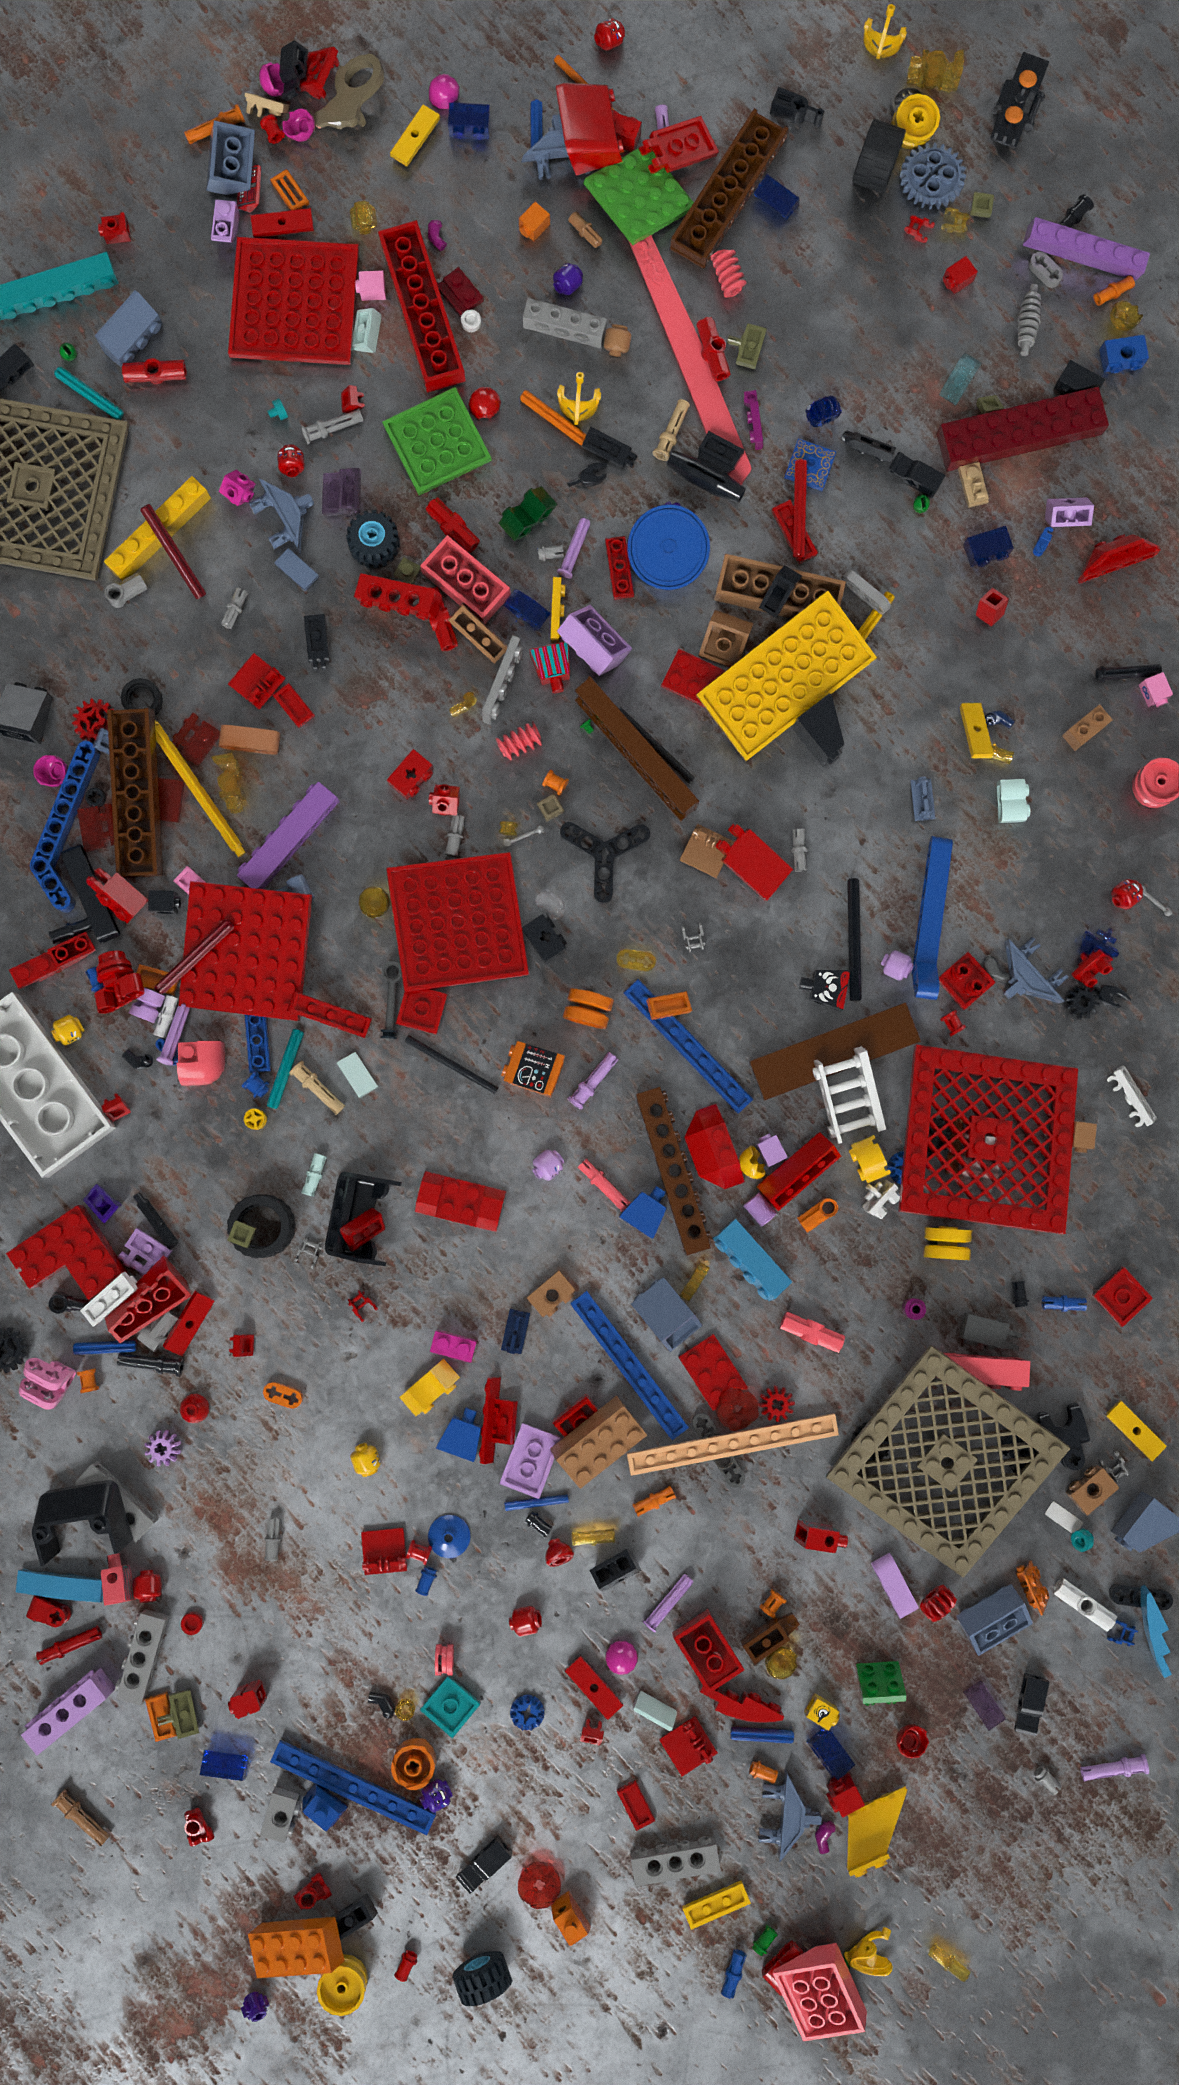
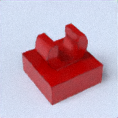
M349 385L341 392L342 413H349L354 409L361 410L365 406V404L358 402V399L364 397V394L357 392V386Z
M117 1093L114 1094L115 1098L109 1101L106 1098L104 1099V1104L101 1105L103 1112L112 1122L131 1113L127 1103Z
M240 1334L230 1337V1341H233V1349H229V1352L233 1353L234 1357L253 1356L254 1334Z
M587 1719L585 1727L581 1730L579 1741L600 1746L604 1731H601L602 1722L599 1721L597 1728L593 1729L590 1727V1719Z

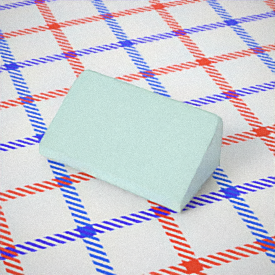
M374 308L357 310L352 350L369 353L376 352L382 316Z
M356 1052L337 1062V1065L359 1098L364 1097L378 1087Z
M643 1691L638 1693L633 1703V1710L668 1731H672L677 1716L675 1709Z

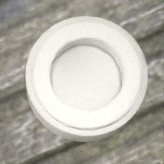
M467 310L462 314L461 325L463 329L467 332H475L480 328L481 316L477 311Z

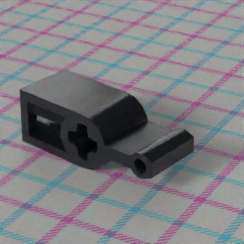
M295 40L281 48L279 76L284 83L281 97L285 102L300 94V80L306 76L308 49Z
M778 87L770 109L771 115L794 124H800L805 120L813 123L815 127L821 126L825 112L821 108L816 109L809 106L808 100L804 96Z
M15 343L0 356V392L6 386L16 383L34 366L31 359Z
M901 452L897 453L888 468L890 473L902 478L907 485L933 499L946 476L919 460L910 459Z
M1024 1673L1018 1699V1714L1014 1726L1016 1732L1037 1736L1039 1720L1043 1715L1050 1683L1045 1677Z
M497 1835L456 1875V1879L471 1894L482 1882L488 1880L512 1858V1850Z

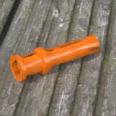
M238 104L235 105V108L224 113L222 111L219 112L218 116L214 119L184 131L189 144L191 145L198 140L210 136L214 120L232 125L240 122L245 123Z

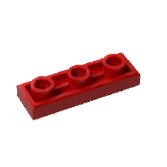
M311 208L250 215L254 238L314 231Z
M626 537L605 538L613 599L634 597L627 555ZM621 565L623 568L618 569L616 566Z
M195 1290L162 1346L173 1353L183 1356L215 1301Z
M581 1655L565 1669L566 1674L607 1720L624 1706L622 1701ZM596 1684L598 1687L597 1689H591L590 1686Z

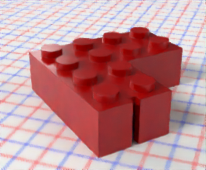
M84 1205L75 1206L6 1253L14 1267L22 1270L19 1274L29 1289L38 1287L67 1267L88 1300L96 1297L121 1273L126 1272L130 1275Z

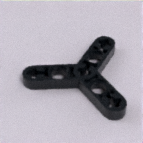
M566 822L561 826L560 836L564 841L595 859L594 899L597 903L603 905L611 901L613 895L614 860L649 840L650 830L647 826L643 824L636 825L606 842L575 823ZM570 827H572L573 833L577 836L579 832L582 833L579 836L577 843L574 842L576 840V837H574L573 835H569L568 837L565 836V828L570 829ZM640 829L641 832L645 831L646 833L644 834V839L638 837L634 839V842L636 844L632 845V840L628 836V834H631V837H634L637 835V830ZM583 838H590L593 841V845L590 848H584L581 845ZM619 839H626L629 845L626 849H619L617 847ZM604 848L610 853L606 857V863L610 862V866L607 864L598 865V862L602 863V855L598 853L602 852ZM600 869H607L610 872V876L605 880L600 879L598 871ZM597 882L601 884L610 883V886H605V892L609 893L605 900H601V896H597V893H601V885L597 886Z

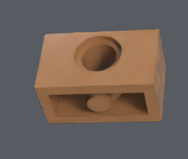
M1099 704L1067 730L1062 737L1076 751L1113 719Z
M558 1270L533 1291L527 1299L542 1317L545 1315L551 1317L559 1310L556 1307L562 1301L566 1304L575 1296L572 1293L575 1291V1288L562 1272ZM550 1289L556 1290L559 1294L558 1299L555 1301L548 1300L546 1297L547 1291Z
M1098 1465L1088 1468L1084 1473L1085 1476L1080 1480L1073 1481L1068 1486L1069 1490L1065 1492L1080 1511L1087 1516L1119 1489V1486L1108 1473ZM1094 1483L1095 1490L1088 1494V1485Z

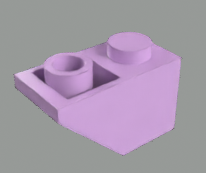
M215 200L211 233L212 241L232 243L238 234L240 213L236 202Z

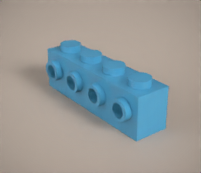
M736 1219L730 1221L712 1238L718 1250L727 1254L730 1263L744 1273L743 1277L745 1280L758 1289L757 1292L763 1299L768 1301L776 1299L792 1283L789 1277Z

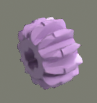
M161 1430L156 1431V1436L151 1434L148 1437L151 1442H146L144 1445L150 1448V1450L145 1452V1455H152L149 1462L152 1463L157 1460L156 1466L158 1467L162 1463L165 1466H169L170 1460L173 1462L177 1460L175 1454L181 1453V1450L176 1448V1446L181 1444V1441H174L177 1434L169 1437V1430H165L163 1434ZM159 1446H166L167 1450H160Z

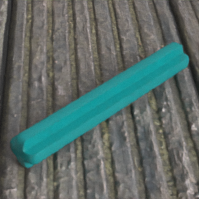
M57 367L54 372L56 378L114 419H122L124 416L122 409L63 367Z
M293 1029L267 1101V1106L277 1109L279 1107L290 1075L289 1072L292 1069L304 1032L301 1030Z

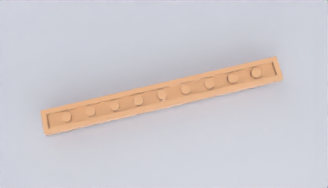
M834 1413L626 1454L630 1475L632 1476L837 1436L839 1433L836 1416Z

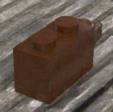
M791 1612L778 1619L776 1617L772 1618L740 1641L753 1663L757 1664L790 1641L789 1635L800 1624Z

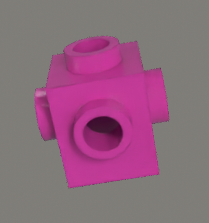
M236 469L224 476L219 492L228 498L231 503L239 506L245 502L248 503L253 498V490L256 484L247 475L242 474Z

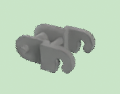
M698 923L700 934L697 936H686L684 926L681 927L683 940L687 941V946L685 947L689 952L693 948L701 947L702 950L704 949L705 942L703 943L701 938L704 933L701 923ZM699 938L700 943L690 945L689 940Z
M307 1237L306 1240L303 1239L304 1245L302 1249H298L294 1262L299 1260L301 1252H305L314 1257L313 1264L311 1265V1268L314 1269L319 1258L317 1256L318 1250L322 1249L320 1246L321 1242L318 1244L313 1243ZM306 1246L316 1248L315 1252L306 1250Z
M1116 1450L1114 1454L1119 1460L1116 1466L1109 1469L1102 1460L1099 1463L1111 1475L1112 1479L1119 1483V1478L1125 1474L1127 1476L1130 1475L1128 1473L1129 1469H1126L1123 1465L1125 1461ZM1121 1467L1123 1471L1114 1475L1113 1471Z

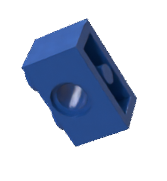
M1145 335L1106 340L1099 349L1103 373H1119L1125 369L1138 370L1149 359ZM1121 353L1127 355L1128 358H1124Z

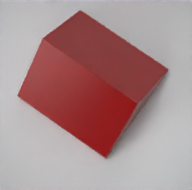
M584 1394L556 1416L552 1423L565 1437L599 1409L589 1396Z

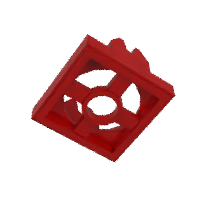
M334 46L309 52L306 76L300 80L301 92L307 91L318 100L321 97L325 98L326 92L322 87H324L331 68L333 69L334 66L338 67L340 63L336 57L338 50Z

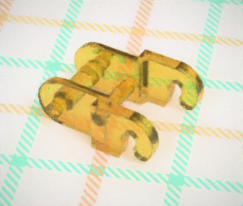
M946 208L945 214L951 212L950 215L954 216L955 222L953 225L942 224L941 229L945 230L947 228V232L951 233L954 230L962 233L967 232L966 221L970 219V215L958 212L959 209ZM958 219L962 220L961 225L957 224Z

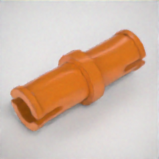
M1129 275L1118 282L1110 283L1107 288L1094 294L1095 303L1100 306L1111 299L1119 298L1122 293L1135 287V281Z
M668 1486L655 1494H648L649 1497L632 1504L639 1517L654 1508L656 1510L659 1509L660 1505L675 1499L676 1496L671 1486Z

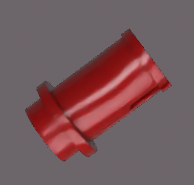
M406 1950L405 1953H402V1960L394 1974L397 1980L401 1982L407 1981L413 1965H416L418 1962V1956L415 1952Z

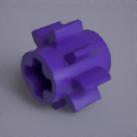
M259 1992L248 1994L244 1998V2006L241 2007L243 2017H248V2020L251 2019L252 2022L263 2019L267 2014V2007L270 2006L267 1996H263Z

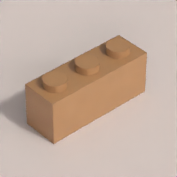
M463 603L448 618V621L494 664L506 652L508 645Z

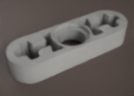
M848 570L841 577L842 581H846L845 585L879 614L883 615L891 608L888 599L853 570Z

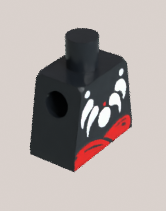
M816 970L813 974V979L801 977L799 989L810 991L809 1001L841 1012L844 1009L850 971Z

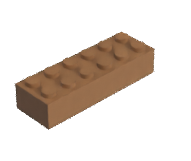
M725 553L714 601L765 612L759 606L782 566ZM794 570L802 575L779 616L793 618L826 591L830 592L840 606L846 581Z

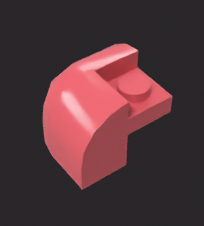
M197 1041L178 1043L177 1074L182 1086L208 1085L220 1077L225 1068L224 1042Z

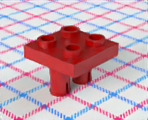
M966 952L939 976L940 985L963 1010L968 1008L996 983L969 952Z

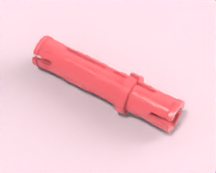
M587 1158L577 1167L591 1180L590 1183L592 1185L595 1184L621 1212L631 1204L603 1176L604 1173L602 1171L599 1172Z

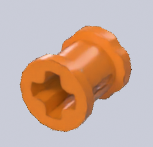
M551 769L546 775L542 786H548L557 791L558 795H561L569 779H563Z
M96 1368L77 1372V1376H80L82 1388L80 1394L99 1390L94 1374Z
M771 1589L770 1596L759 1607L774 1619L776 1617L775 1613L787 1600Z

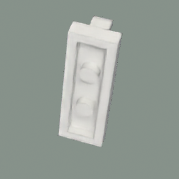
M1123 1065L1117 1068L1107 1081H1118V1086H1115L1113 1091H1118L1121 1087L1124 1088L1126 1101L1137 1109L1131 1112L1130 1118L1137 1115L1141 1119L1135 1126L1140 1127L1144 1122L1146 1126L1153 1124L1157 1117L1126 1067Z
M126 1272L121 1273L80 1311L93 1327L96 1326L138 1289L136 1286L137 1280L133 1276L129 1277Z

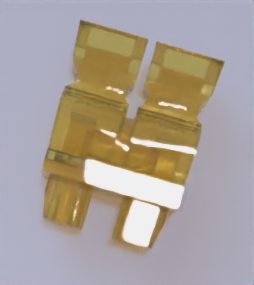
M964 49L958 50L954 54L952 62H949L944 52L940 50L930 53L929 50H923L921 56H911L910 65L907 70V83L917 84L922 89H933L937 86L939 91L945 90L948 93L957 91L963 71Z
M232 753L212 756L213 762L223 771L217 777L218 786L222 790L219 791L220 798L226 803L227 810H230L231 814L244 812L242 801H247L246 794L243 792V786L239 783V780L242 779L243 767Z

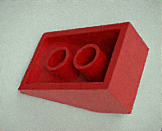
M708 1609L672 1632L675 1642L708 1694L745 1670Z

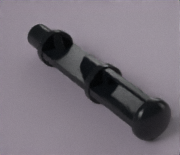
M140 1192L134 1195L133 1198L138 1203L137 1207L167 1248L172 1249L177 1246L179 1241L149 1200L144 1198Z

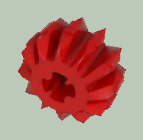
M774 1385L773 1392L766 1388L765 1390L769 1395L761 1394L760 1397L765 1402L758 1403L759 1407H766L761 1411V1414L766 1415L769 1413L767 1416L769 1421L772 1420L774 1415L776 1422H780V1415L787 1420L788 1417L785 1412L793 1413V1410L788 1408V1406L795 1405L794 1401L789 1400L793 1396L792 1393L785 1394V1387H782L779 1392L777 1385ZM774 1399L782 1401V1403H779L781 1406L778 1409L775 1406H771V1404L774 1405L772 1402Z
M945 1585L936 1586L922 1599L920 1609L928 1619L936 1622L951 1612V1609L955 1607L957 1599L953 1592Z

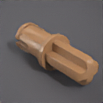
M577 211L572 213L568 222L579 231V235L584 237L594 248L600 246L603 239L592 228V224L587 223Z

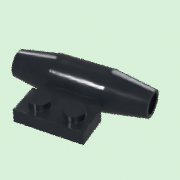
M708 431L698 448V458L675 450L671 453L667 466L683 479L714 496L735 503L741 501L746 488L729 476L728 473L735 470L744 454V449Z

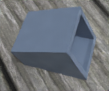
M664 1277L655 1280L645 1293L638 1294L634 1298V1302L631 1303L669 1352H672L703 1326Z
M1141 1491L1111 1532L1116 1535L1114 1540L1124 1548H1127L1129 1551L1135 1549L1140 1553L1179 1533V1517L1154 1497Z

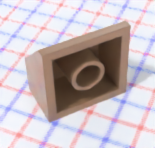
M714 610L698 656L731 667L741 659L753 623Z

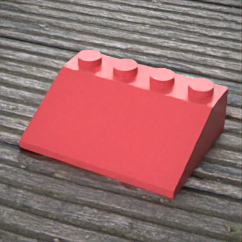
M837 1943L816 1946L773 1970L772 1974L803 2041L865 2032L867 2010Z

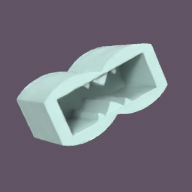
M1025 779L999 780L996 787L999 823L1025 822L1027 817L1030 816V805L1026 803V796H1029V785L1025 783Z

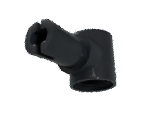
M60 1291L51 1296L48 1307L56 1314L80 1311L91 1300L73 1298V1296ZM55 1298H62L65 1305L63 1307H56L53 1300Z

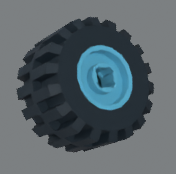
M368 510L363 511L364 515L357 514L356 520L352 519L350 521L351 527H347L346 539L350 552L359 564L363 565L365 563L367 568H370L371 565H374V568H379L380 564L384 567L387 565L388 560L390 562L394 560L393 555L397 556L398 548H400L396 524L392 522V518L389 515L386 517L382 511L377 514V510H372V513H368Z
M489 1951L473 1956L463 1962L452 1974L461 2004L465 2006H478L496 1999L511 1986L513 1981L504 1955L500 1951Z

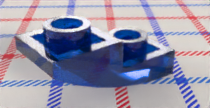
M514 589L503 604L517 618L522 617L535 630L540 629L551 614L538 602L518 589Z

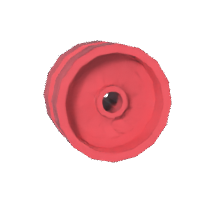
M1157 758L1143 766L1136 772L1132 780V790L1135 798L1148 808H1160L1178 798L1179 764L1169 758Z

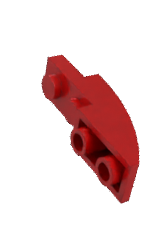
M84 932L47 949L48 952L9 969V972L20 990L32 983L41 982L65 970L96 950L87 932Z
M701 1682L698 1686L700 1693L715 1700L713 1704L715 1710L724 1715L750 1722L783 1721L784 1714L779 1705L771 1701L769 1704L762 1701V1697L751 1691L749 1694L744 1691L741 1698H738L739 1695L729 1689L726 1692L717 1688L708 1694Z

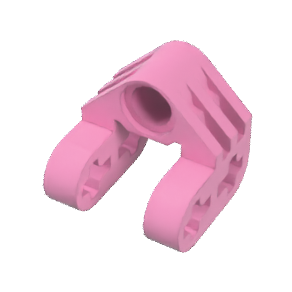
M30 1358L24 1365L23 1374L27 1378L21 1381L19 1394L24 1399L43 1409H53L64 1397L76 1375V1371L59 1361H52L48 1364L41 1359Z

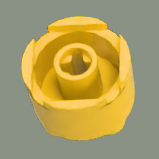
M874 1135L851 1144L852 1149L848 1150L853 1162L858 1161L860 1169H857L861 1181L866 1180L867 1183L891 1174L890 1170L885 1171L884 1167L887 1166V1162L879 1144H873L872 1140L876 1139Z

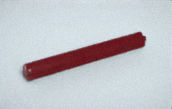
M151 504L140 509L142 515L195 599L205 596L206 591Z
M225 919L154 986L157 993L165 994L234 929L233 923Z

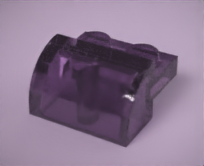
M360 468L339 469L337 473H323L322 514L324 516L344 515L346 518H350L360 514L362 473Z

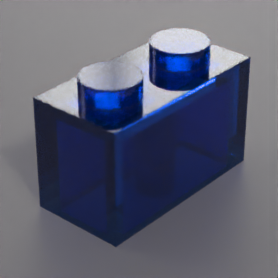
M449 102V137L456 139H489L490 105Z
M1006 526L968 537L963 544L971 567H983L996 559L997 561L1005 560L1014 549Z

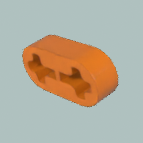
M270 1382L263 1389V1396L266 1400L287 1408H297L303 1402V1394L300 1390L279 1382ZM273 1386H275L276 1391L282 1393V1395H274L273 1397H271V1393L268 1391V1389L273 1388ZM295 1393L296 1398L299 1400L291 1404L290 1399L284 1396L285 1394L291 1396Z

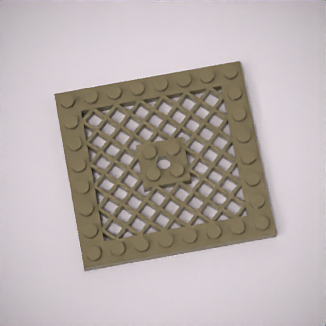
M0 399V422L7 423L2 427L0 425V436L4 435L7 441L0 445V456L3 459L0 461V469L7 465L11 471L3 477L0 476V486L3 485L6 489V492L0 495V508L2 509L0 520L6 516L10 523L0 528V537L2 536L6 541H0V564L97 581L129 423L127 421ZM18 425L27 426V428L21 430ZM16 427L19 433L9 438L6 432ZM38 429H44L48 431L41 434ZM36 430L39 436L29 442L26 436ZM58 432L66 433L67 435L61 438ZM56 434L59 440L49 446L46 439ZM78 436L88 437V438L85 439L84 441H81ZM23 438L27 444L17 450L14 443ZM76 438L79 444L69 449L66 443ZM96 441L99 448L89 453L86 447ZM44 442L47 448L37 454L34 447ZM11 446L15 452L5 458L2 451ZM64 446L67 452L57 457L53 451ZM84 449L87 455L77 461L74 454ZM32 450L35 456L25 462L22 455ZM51 453L55 460L45 465L41 459ZM98 455H100L99 461H98V464H97V463L95 462L94 458L97 457ZM72 457L75 463L65 469L62 462ZM20 458L22 463L15 462L13 469L9 463ZM39 461L43 467L34 466V464ZM92 461L95 467L85 473L82 466ZM58 465H60V467L63 470L59 474H57V471L53 469ZM80 469L83 475L73 481L69 474ZM96 474L93 484L90 477ZM67 476L71 483L61 489L57 482ZM11 480L10 487L8 488L5 483ZM87 480L91 487L81 492L77 486ZM32 482L37 483L34 491L27 490L28 484ZM56 485L59 491L53 494L54 486ZM75 488L79 494L69 500L65 494ZM92 494L89 504L86 497ZM63 496L67 502L57 508L53 502ZM7 499L8 504L11 505L5 509L1 502ZM84 500L87 506L77 512L73 505ZM51 504L55 510L45 516L41 510L49 511ZM22 507H28L31 509L25 512L22 509ZM71 507L75 514L65 520L61 513ZM19 508L22 515L12 520L9 514ZM39 512L42 519L33 524L29 517ZM85 514H87L86 523L81 518ZM59 515L63 522L53 528L49 521ZM79 519L83 526L73 531L69 525ZM27 520L30 527L21 532L17 525ZM47 524L51 530L41 536L37 529ZM67 527L70 534L61 539L57 533ZM15 528L18 534L9 540L5 533ZM35 532L38 538L28 543L25 537ZM83 533L82 542H80L77 536ZM55 535L58 542L48 547L45 541ZM75 539L78 546L69 551L65 544ZM20 540H23V542H24L26 545H20V544H16V543L19 542ZM43 543L46 549L37 548V546ZM63 547L66 553L59 552L56 550Z
M930 1345L829 1470L826 1478L964 1578L1066 1455L1070 1447L944 1353ZM943 1384L944 1393L932 1394L931 1385ZM946 1384L956 1392H947ZM927 1387L928 1395L920 1396ZM960 1397L961 1406L949 1407L948 1398ZM964 1397L973 1404L964 1405ZM945 1399L946 1407L934 1409L933 1400ZM929 1401L930 1409L919 1411L918 1402ZM914 1404L915 1411L907 1412L910 1409V1407ZM977 1410L978 1418L967 1420L965 1411ZM981 1410L991 1417L982 1418ZM962 1411L963 1420L951 1421L950 1413ZM947 1413L948 1422L936 1423L935 1415ZM931 1415L932 1424H920V1416ZM916 1417L917 1426L905 1427L904 1418ZM901 1420L902 1428H894ZM994 1422L995 1431L984 1432L983 1424ZM998 1422L1006 1427L1007 1430H999ZM979 1424L980 1433L968 1434V1425ZM964 1426L965 1435L953 1436L952 1427ZM949 1428L950 1436L942 1432L938 1437L937 1429ZM922 1431H934V1438L923 1440ZM918 1432L919 1440L907 1441L906 1433ZM903 1433L904 1442L892 1443L891 1435ZM1012 1435L1013 1444L1001 1445L1000 1436ZM1015 1435H1017L1025 1442L1016 1443ZM888 1436L889 1444L880 1445ZM996 1437L997 1445L986 1447L985 1438ZM981 1439L982 1447L970 1449L969 1440ZM958 1441H966L967 1449L959 1444ZM924 1445H931L926 1453H924ZM920 1446L921 1455L909 1456L908 1447ZM905 1448L906 1456L894 1458L893 1449ZM1029 1448L1030 1456L1018 1457L1017 1449ZM890 1450L891 1458L879 1459L878 1451ZM1014 1450V1458L1003 1459L1002 1451ZM998 1451L999 1460H987V1453ZM875 1452L876 1460L868 1461V1459ZM983 1453L984 1462H977L978 1458L974 1454ZM950 1457L953 1459V1463L950 1466H943L941 1464L942 1459ZM918 1461L917 1467L919 1469L911 1470L910 1462ZM907 1462L908 1471L896 1472L895 1464ZM1020 1463H1027V1464L1022 1468V1470L1020 1471V1466H1019V1464H1020ZM892 1464L893 1473L881 1474L880 1465ZM1004 1465H1016V1473L1005 1474ZM877 1466L878 1474L866 1476L865 1467ZM1000 1466L1001 1474L989 1475V1467ZM861 1468L863 1476L858 1473ZM985 1468L986 1476L974 1477L973 1469ZM970 1470V1476H971V1478H965V1479H963L964 1476H965V1475L968 1473V1471ZM924 1475L925 1483L913 1485L912 1476ZM928 1475H929L930 1477H932L934 1480H936L937 1482H931V1483H929V1482H928ZM909 1477L910 1485L898 1486L897 1478ZM894 1479L895 1487L883 1488L882 1480ZM1013 1479L1007 1487L1006 1480ZM879 1480L880 1488L870 1481ZM1002 1480L1003 1489H991L992 1481ZM987 1482V1491L976 1492L975 1483ZM972 1484L973 1492L961 1493L960 1485ZM957 1487V1494L946 1495L945 1488L952 1492ZM941 1488L942 1496L931 1497L930 1489ZM926 1489L927 1498L915 1499L914 1491ZM911 1491L912 1499L900 1501L899 1492ZM896 1493L897 1501L888 1494ZM998 1495H1000V1496L998 1497V1499H997V1500L994 1502V1504H993V1497H992V1496H998ZM989 1497L990 1505L978 1506L977 1498ZM974 1498V1507L963 1508V1499ZM947 1501H959V1508L948 1510ZM943 1502L944 1510L932 1511V1503ZM928 1504L929 1512L917 1513L916 1505ZM913 1505L914 1513L907 1509L905 1506ZM979 1512H986L980 1519ZM976 1513L977 1521L965 1522L964 1514ZM960 1515L961 1523L950 1524L949 1516ZM945 1516L946 1524L934 1525V1517ZM930 1518L931 1526L922 1519ZM966 1528H973L967 1535ZM962 1529L963 1537L952 1538L951 1530ZM939 1531H947L948 1538Z

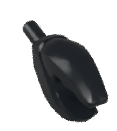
M599 462L588 465L579 473V478L567 482L568 487L579 483L584 487H593L602 483L606 478V474L595 476L593 473L607 467V463Z
M1095 985L1092 987L1098 992V999L1108 1007H1122L1113 1000L1114 995L1126 1001H1131L1128 994L1119 987L1113 985H1102L1101 987Z

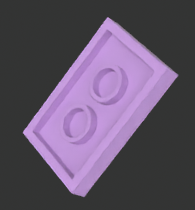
M522 1422L499 1484L539 1499L554 1461L550 1448L558 1443L562 1437Z

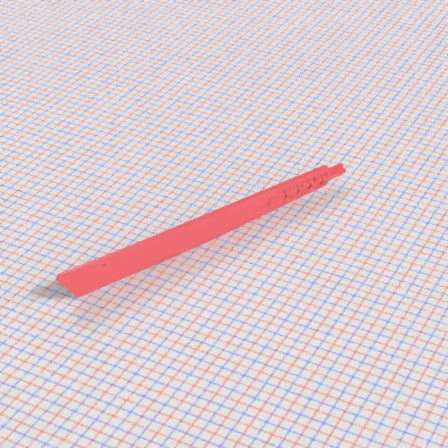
M652 235L635 245L629 242L706 435L710 431L744 449L718 383L712 377L708 362L701 356L703 348ZM745 450L735 470L728 473L729 476L741 485L752 469Z

